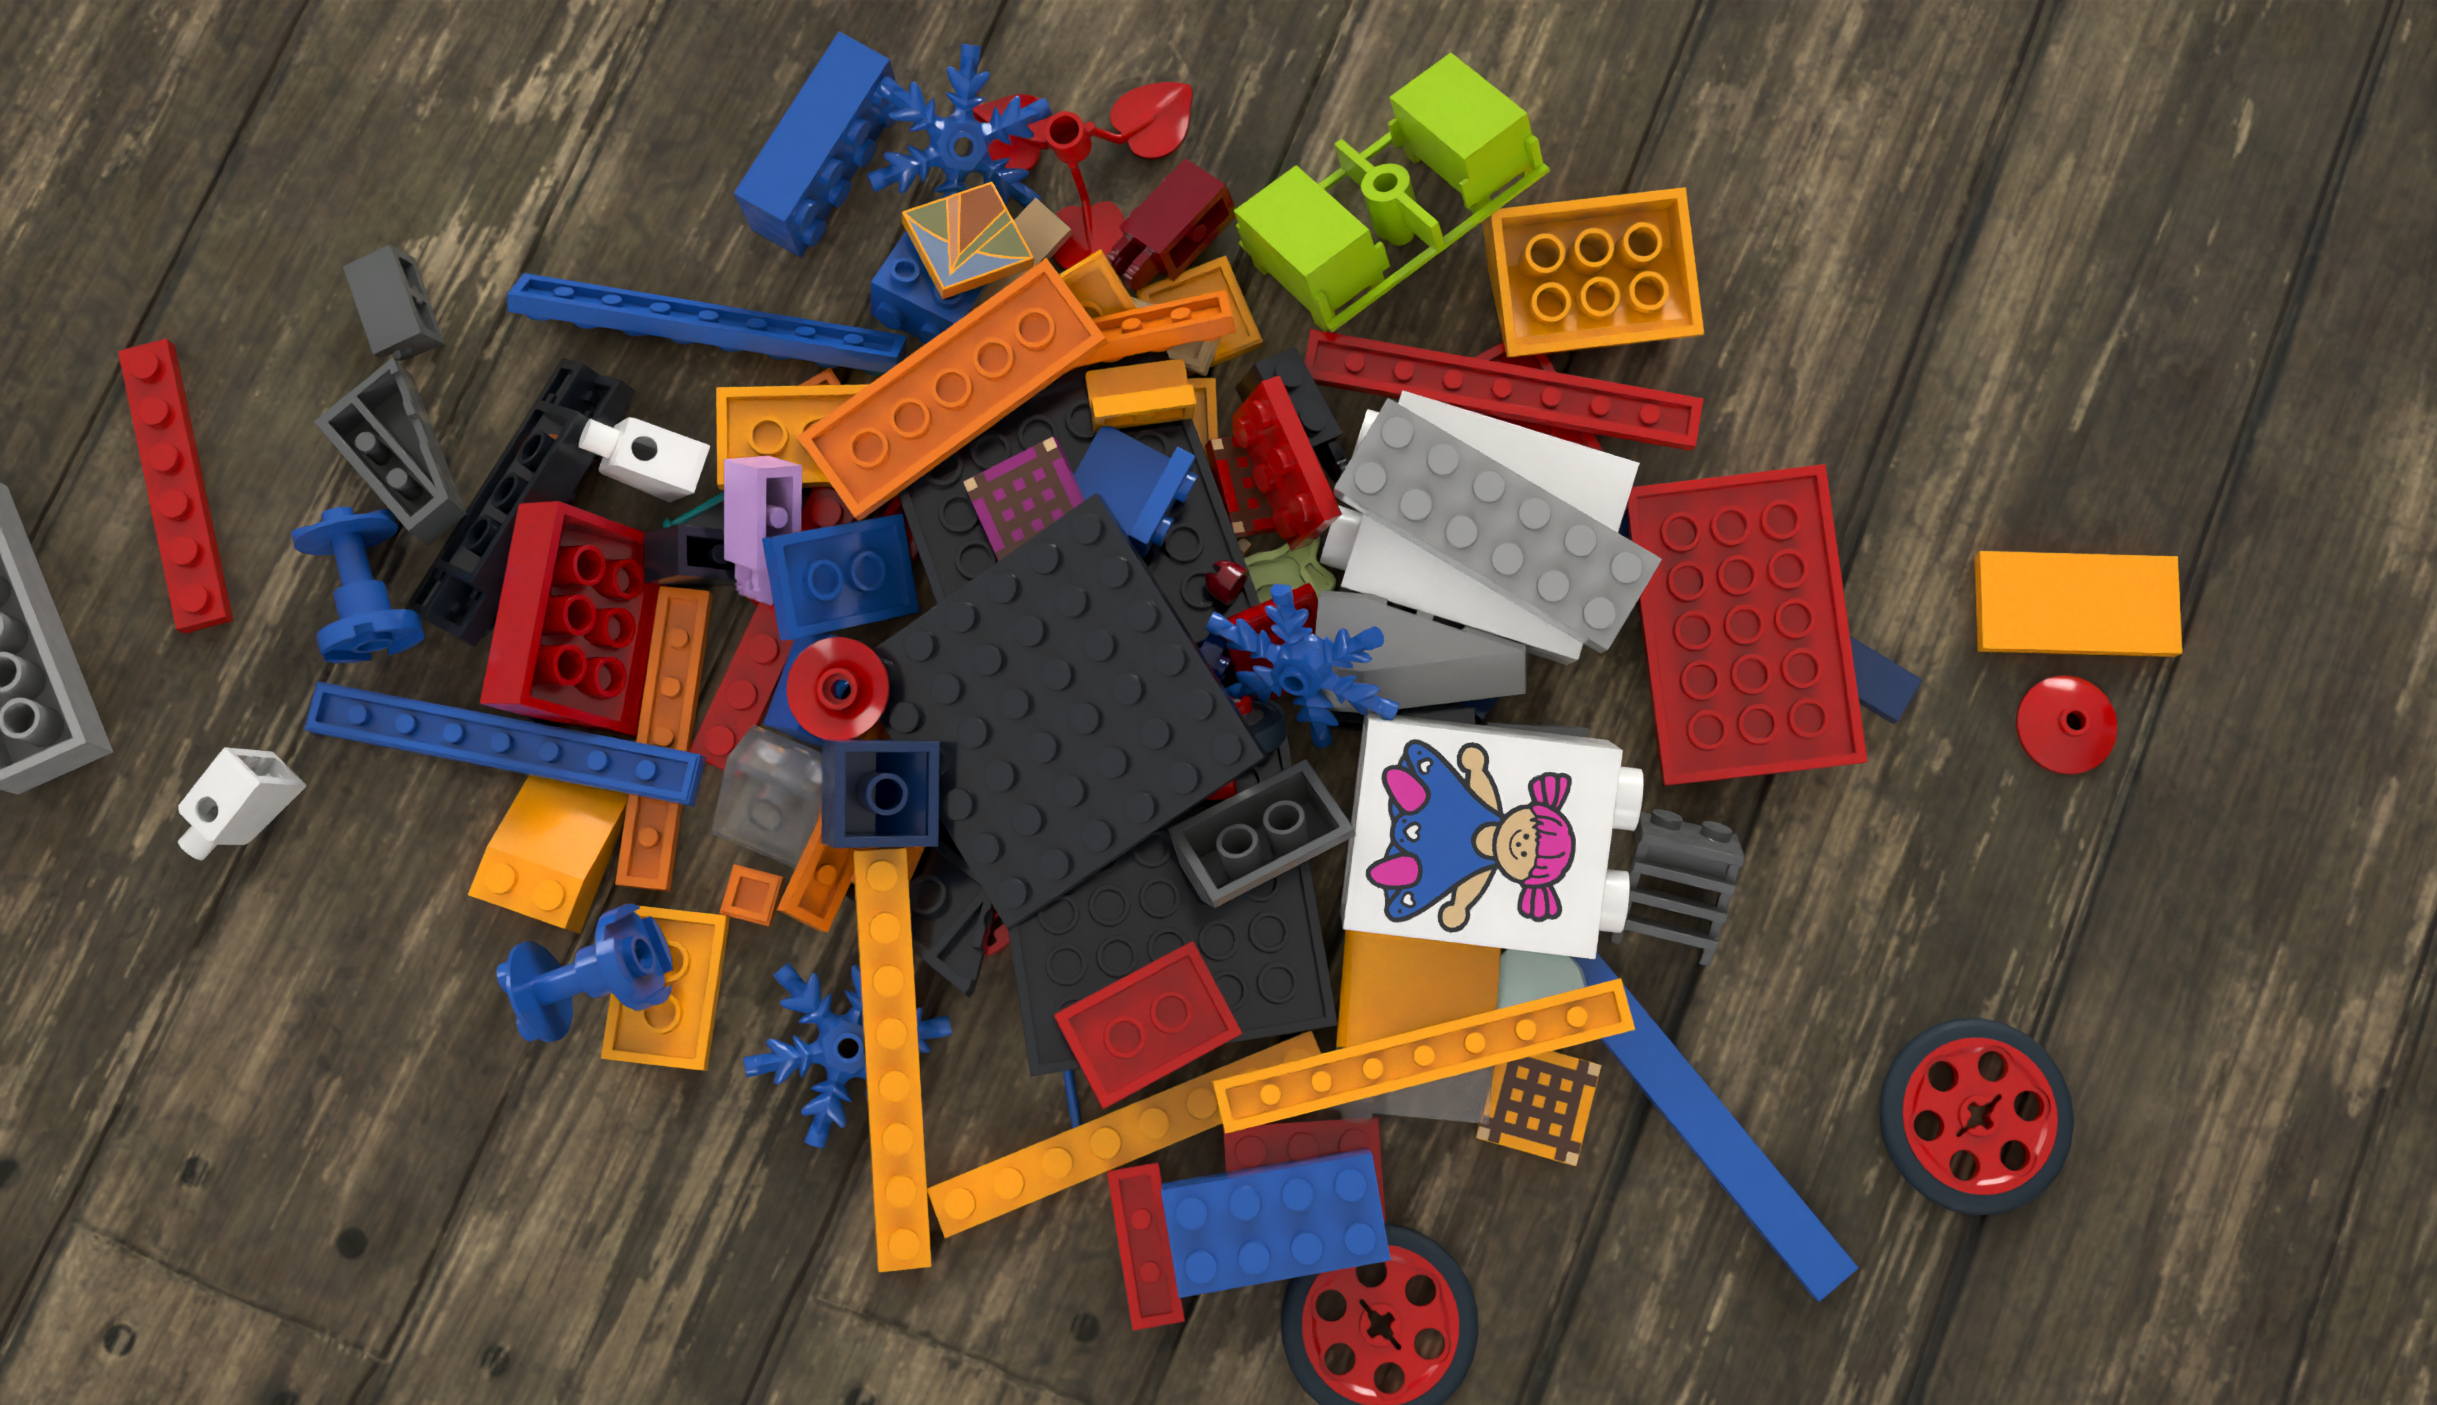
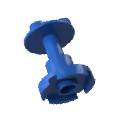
M336 507L328 509L321 514L322 522L300 527L291 532L294 549L308 555H335L342 584L341 587L333 592L339 620L325 626L316 635L318 649L325 661L331 663L372 660L370 652L387 648L390 656L406 651L424 640L420 615L412 610L391 609L385 582L373 580L366 548L386 541L397 532V519L390 509L354 515L351 507Z
M625 904L603 913L598 920L595 944L578 950L575 962L561 967L557 959L546 947L534 941H525L514 946L509 953L508 960L498 965L496 973L498 983L502 990L508 993L510 1003L517 1016L516 1024L520 1035L528 1042L537 1039L544 1042H555L562 1039L568 1033L572 1021V996L586 992L592 998H600L613 993L624 1006L635 1011H642L664 1003L670 996L672 985L664 987V973L673 971V965L667 941L656 921L651 916L641 919L634 912L640 908L635 904Z

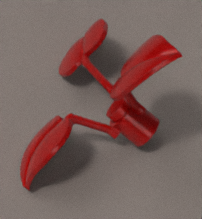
M1159 82L1135 88L1121 96L1110 112L1111 123L1121 134H1114L1097 128L1093 122H1087L1084 125L1077 114L1062 111L1027 125L1034 132V137L1032 138L1008 135L1012 145H1007L998 139H995L990 144L989 154L993 160L1010 158L1004 168H1021L1030 171L1038 164L1041 149L1050 150L1051 148L1060 161L1068 164L1082 207L1068 206L1055 214L1073 233L1052 256L1062 268L1067 270L1100 249L1106 256L1108 251H1111L1112 247L1123 236L1119 226L1125 221V218L1116 204L1109 201L1099 202L1092 206L1090 204V198L1079 168V162L1083 161L1091 151V137L1095 136L1118 145L1128 141L1131 151L1143 159H1161L1169 156L1181 146L1188 133L1193 99L1191 85L1179 82ZM1027 94L1009 95L992 102L979 104L973 108V114L977 121L989 123L994 108L997 107L1000 116H1002L1010 101L1016 96L1021 99L1020 109L1040 100V98Z

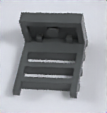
M1655 809L1652 814L1641 811L1637 827L1634 830L1636 849L1628 873L1630 888L1626 921L1621 933L1611 932L1610 942L1620 944L1624 930L1702 948L1699 963L1710 966L1714 951H1717L1719 945L1718 937L1722 924H1725L1728 915L1727 908L1731 895H1734L1735 881L1738 871L1745 859L1738 836L1732 833V829L1720 823L1705 821L1700 826L1683 822L1681 816L1667 810ZM1642 873L1719 892L1716 905L1637 886L1640 875ZM1632 902L1711 920L1708 931L1703 932L1629 914Z

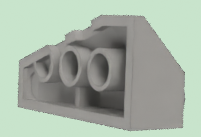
M1320 591L1316 636L1322 639L1328 636L1334 643L1338 631L1342 628L1347 629L1350 638L1363 630L1374 626L1378 627L1384 635V644L1381 647L1365 650L1372 657V661L1367 663L1352 662L1353 668H1342L1332 665L1334 673L1338 676L1355 675L1354 683L1377 685L1380 692L1376 695L1400 703L1399 709L1526 693V645L1469 626L1457 629L1433 621L1434 615L1421 610H1417L1415 615L1388 606V599L1374 594ZM1322 689L1319 691L1333 704L1332 708H1328L1330 711L1359 713L1347 699L1341 704L1332 690Z

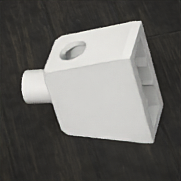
M631 417L616 424L614 428L589 419L579 441V448L603 457L599 466L601 474L669 503L695 492L710 445ZM631 447L636 451L638 459L633 455Z
M225 747L178 806L179 813L192 825L178 840V844L187 854L198 860H204L217 845H245L252 841L307 785L271 751Z

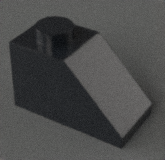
M676 524L644 533V583L678 587L736 586L735 563L724 560V530Z

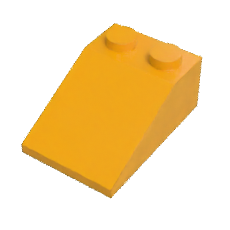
M529 775L489 842L468 895L581 934L624 824L628 794Z

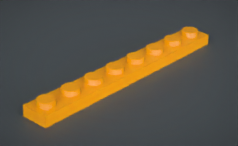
M907 848L853 851L878 1272L926 1268L931 1267Z
M1620 978L1213 1081L1226 1134L1635 1030L1622 979Z
M1312 1030L927 1188L944 1237H950L1222 1124L1213 1081L1321 1054Z

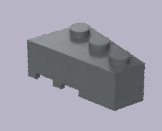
M394 357L314 421L405 528L427 546L466 515L413 376Z

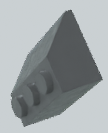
M1306 759L1168 829L1180 866L1201 900L1214 908L1356 836L1353 826Z

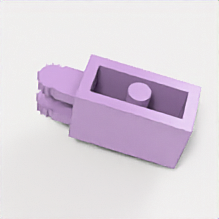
M771 456L724 459V560L735 563V579H737L735 585L737 586L736 590L739 591L738 594L751 599L756 597V601L764 602L770 606L773 604L762 538L801 531L802 465Z

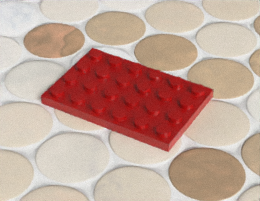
M1826 464L1632 487L1625 508L1629 540L1662 559L1637 601L1662 787L1867 763Z

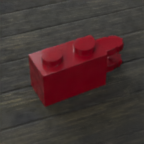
M1186 158L1172 173L1168 174L1139 207L1135 208L1119 226L1123 236L1106 255L1118 276L1125 273L1123 275V284L1135 292L1141 291L1159 272L1174 282L1236 217L1234 210L1237 208L1226 184Z

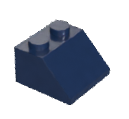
M822 739L821 843L833 848L938 846L940 742L882 739Z

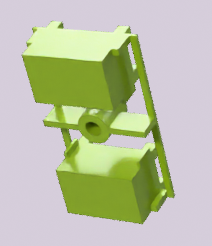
M1451 52L1389 97L1395 116L1394 119L1388 122L1389 133L1360 154L1343 139L1334 144L1341 168L1317 184L1296 165L1234 210L1238 221L1236 228L1241 238L1239 245L1251 256L1254 266L1263 275L1270 273L1311 312L1314 323L1325 332L1327 330L1334 332L1550 172V168L1543 163L1539 140L1531 132L1528 113ZM1391 143H1393L1396 149L1403 145L1405 155L1412 162L1417 164L1422 160L1462 194L1465 207L1474 214L1443 237L1439 222L1417 204L1408 171L1401 165L1392 163L1374 167L1368 160ZM1520 175L1521 180L1494 200H1490L1491 195ZM1346 176H1349L1361 186L1373 229L1380 238L1387 240L1392 245L1400 246L1410 242L1416 234L1429 246V248L1387 279H1384L1383 271L1389 268L1390 264L1384 244L1380 241L1374 245L1370 230L1326 192ZM1367 288V294L1336 316L1335 311Z

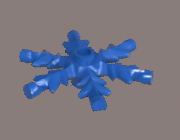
M962 44L960 71L952 66L947 67L949 80L956 92H945L949 100L955 105V109L949 117L936 115L934 98L929 101L927 106L925 105L922 92L916 82H911L908 93L887 75L877 87L876 92L897 107V109L888 114L889 118L896 121L914 122L909 129L910 132L926 129L930 135V144L924 151L912 145H907L911 155L885 152L884 157L891 165L866 174L874 192L899 181V193L903 194L909 189L918 173L921 181L924 183L929 168L940 167L944 170L947 181L935 188L934 192L944 193L941 197L944 198L968 190L969 188L964 184L966 177L972 172H978L983 174L984 184L993 182L1005 206H1007L1009 196H1011L1022 207L1026 208L1035 197L1039 201L1041 200L1039 194L1021 182V180L1029 176V171L1021 168H1004L1010 158L993 160L989 154V146L995 139L1007 145H1012L1008 135L1022 138L1034 137V132L1027 125L1052 116L1047 100L1042 98L1020 109L1021 99L1016 96L1010 101L1002 116H1000L998 108L995 107L989 123L977 121L973 114V108L984 102L986 98L975 95L986 84L990 73L985 71L977 74L981 46ZM961 137L968 138V150L963 155H957L954 150L955 142Z
M1275 584L1270 589L1273 602L1277 608L1274 606L1265 607L1268 616L1277 624L1272 625L1271 629L1285 641L1282 645L1273 644L1264 630L1258 635L1242 618L1236 619L1235 625L1216 612H1213L1205 630L1214 635L1229 639L1230 641L1226 643L1228 649L1251 651L1249 658L1264 657L1273 664V668L1253 666L1254 672H1236L1237 679L1242 683H1235L1226 688L1229 696H1233L1234 703H1239L1244 695L1250 697L1256 695L1259 702L1265 704L1269 701L1272 691L1280 697L1282 695V688L1290 694L1297 695L1298 697L1294 699L1293 704L1302 706L1297 714V721L1300 723L1310 722L1313 744L1319 748L1327 747L1333 741L1331 730L1327 725H1339L1335 715L1328 709L1332 708L1333 704L1319 692L1322 689L1332 690L1341 704L1347 699L1361 715H1367L1368 709H1370L1385 720L1392 721L1400 703L1376 695L1380 692L1377 685L1354 683L1355 675L1338 676L1332 669V665L1342 668H1353L1352 662L1367 663L1372 661V657L1365 650H1373L1384 644V635L1378 627L1374 626L1363 630L1350 638L1348 630L1342 628L1338 631L1334 643L1328 636L1322 639L1311 634L1312 628L1302 627L1308 618V610L1303 608L1296 611L1291 585Z
M787 962L773 975L777 982L791 995V997L782 999L780 1004L786 1009L806 1013L798 1022L801 1024L816 1023L819 1029V1036L815 1042L808 1045L799 1037L793 1035L795 1047L776 1039H768L766 1044L772 1052L744 1057V1066L747 1078L776 1071L774 1076V1083L776 1085L784 1082L798 1067L801 1078L805 1076L812 1063L821 1064L825 1067L827 1080L811 1088L814 1091L821 1092V1094L807 1103L801 1110L804 1116L814 1115L804 1142L818 1148H824L832 1121L841 1128L846 1125V1117L841 1099L852 1102V1098L845 1088V1084L853 1077H861L866 1080L860 968L858 965L851 967V975L856 993L845 990V994L853 1007L844 1015H836L830 1011L832 994L830 993L823 1000L821 999V987L817 974L812 973L807 983H805L792 965ZM917 1008L918 1050L920 1053H929L930 1047L925 1042V1039L952 1035L949 1015L921 1021L923 1009ZM845 1038L854 1039L859 1047L858 1052L852 1057H845L840 1054L838 1044L841 1040ZM866 1087V1091H865V1098H866V1099H867V1087Z

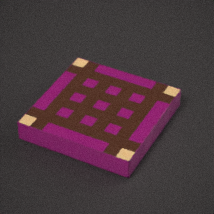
M1053 436L963 481L998 561L1085 501L1058 439Z

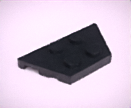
M938 838V846L924 848L909 883L912 949L915 954L970 998L976 989L996 910L965 859ZM851 882L845 896L856 904L855 885Z

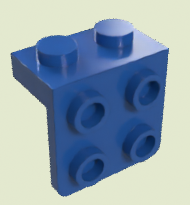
M905 231L871 281V315L875 316L886 327L901 329L919 338L925 345L970 313L989 284L942 300L907 231Z
M1103 426L1099 429L1074 473L1085 500L1095 493L1102 495L1139 555L1144 559L1152 544L1161 547L1174 523V519L1168 517L1177 500L1183 503L1186 502L1198 479V475L1192 473L1195 455L1177 446L1170 458L1111 426Z

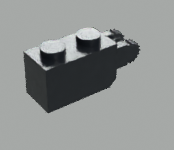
M1296 347L1255 363L1235 387L1242 402L1244 403L1262 381L1280 375L1315 455L1318 456L1331 480L1337 483L1348 465V460H1346L1345 454L1337 441L1343 433Z

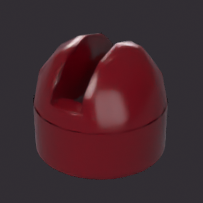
M1229 560L1216 561L1212 567L1218 574L1214 575L1207 572L1205 575V585L1208 592L1216 599L1229 605L1236 599L1244 587L1249 570Z

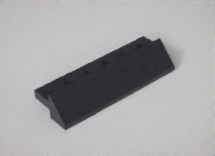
M562 358L467 508L466 515L460 519L408 601L405 609L418 613L427 622L466 644L476 647L479 641L485 638L495 627L519 504L560 501L570 505L576 497L577 485L588 468L594 466L601 457L579 448L580 437L589 419L613 428L627 416L630 408L629 402L636 391L621 380L599 375L584 363ZM550 434H556V435H558V437H557L556 440H555L554 438H552V437L549 436V435H550Z

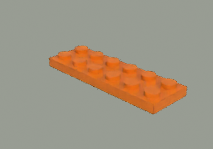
M1045 258L797 437L853 516L858 521H861L1107 344V340L1048 259Z

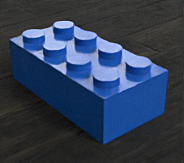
M840 31L837 33L734 192L736 200L752 231L800 258L808 246L814 247L819 242L826 228L825 219L834 206L840 207L848 197L851 190L852 177L859 166L866 167L873 158L877 147L876 140L884 127L890 128L896 122V120L890 119L888 114L897 109V107L876 92L877 87L885 76L888 75L896 82L890 59Z
M1368 1147L1162 1183L1161 1195L1179 1298L1391 1261L1373 1156Z

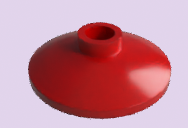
M831 637L811 644L800 653L790 669L786 690L790 710L797 722L806 731L822 739L850 740L865 734L880 720L888 703L890 688L884 664L871 648L854 639ZM846 680L850 684L851 692L847 698L842 700L836 695L835 688L838 682Z
M2061 675L2039 682L2025 694L2017 710L2016 730L2023 749L2035 763L2054 773L2072 775L2091 770L2108 757L2117 737V718L2111 702L2097 686L2079 677ZM2069 713L2078 717L2080 721V728L2078 730H2073L2067 725L2066 718Z

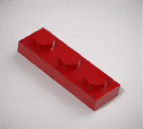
M1159 1162L1107 1171L1132 1330L1184 1322L1182 1300L1178 1295L1161 1195L1162 1179Z

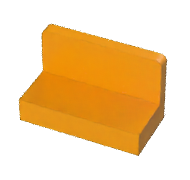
M1182 359L1088 371L1085 375L1094 432H1098L1103 426L1120 429L1193 419L1196 406L1193 384L1188 385L1185 362Z

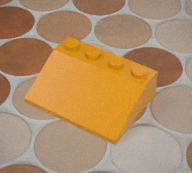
M1686 187L1501 208L1482 222L1488 273L1507 358L1704 335Z

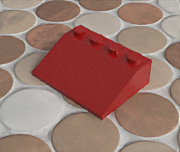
M560 501L519 504L480 704L524 716L637 737L659 587H668V585L644 583L645 532Z

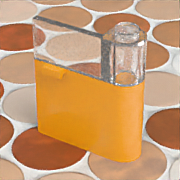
M1345 930L1336 1050L1497 1010L1501 948ZM1493 1066L1333 1106L1331 1110L1341 1111L1340 1121L1364 1124H1371L1372 1114L1489 1124Z

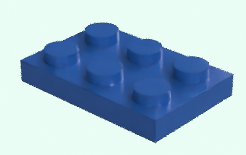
M903 513L762 538L780 640H793L920 612Z

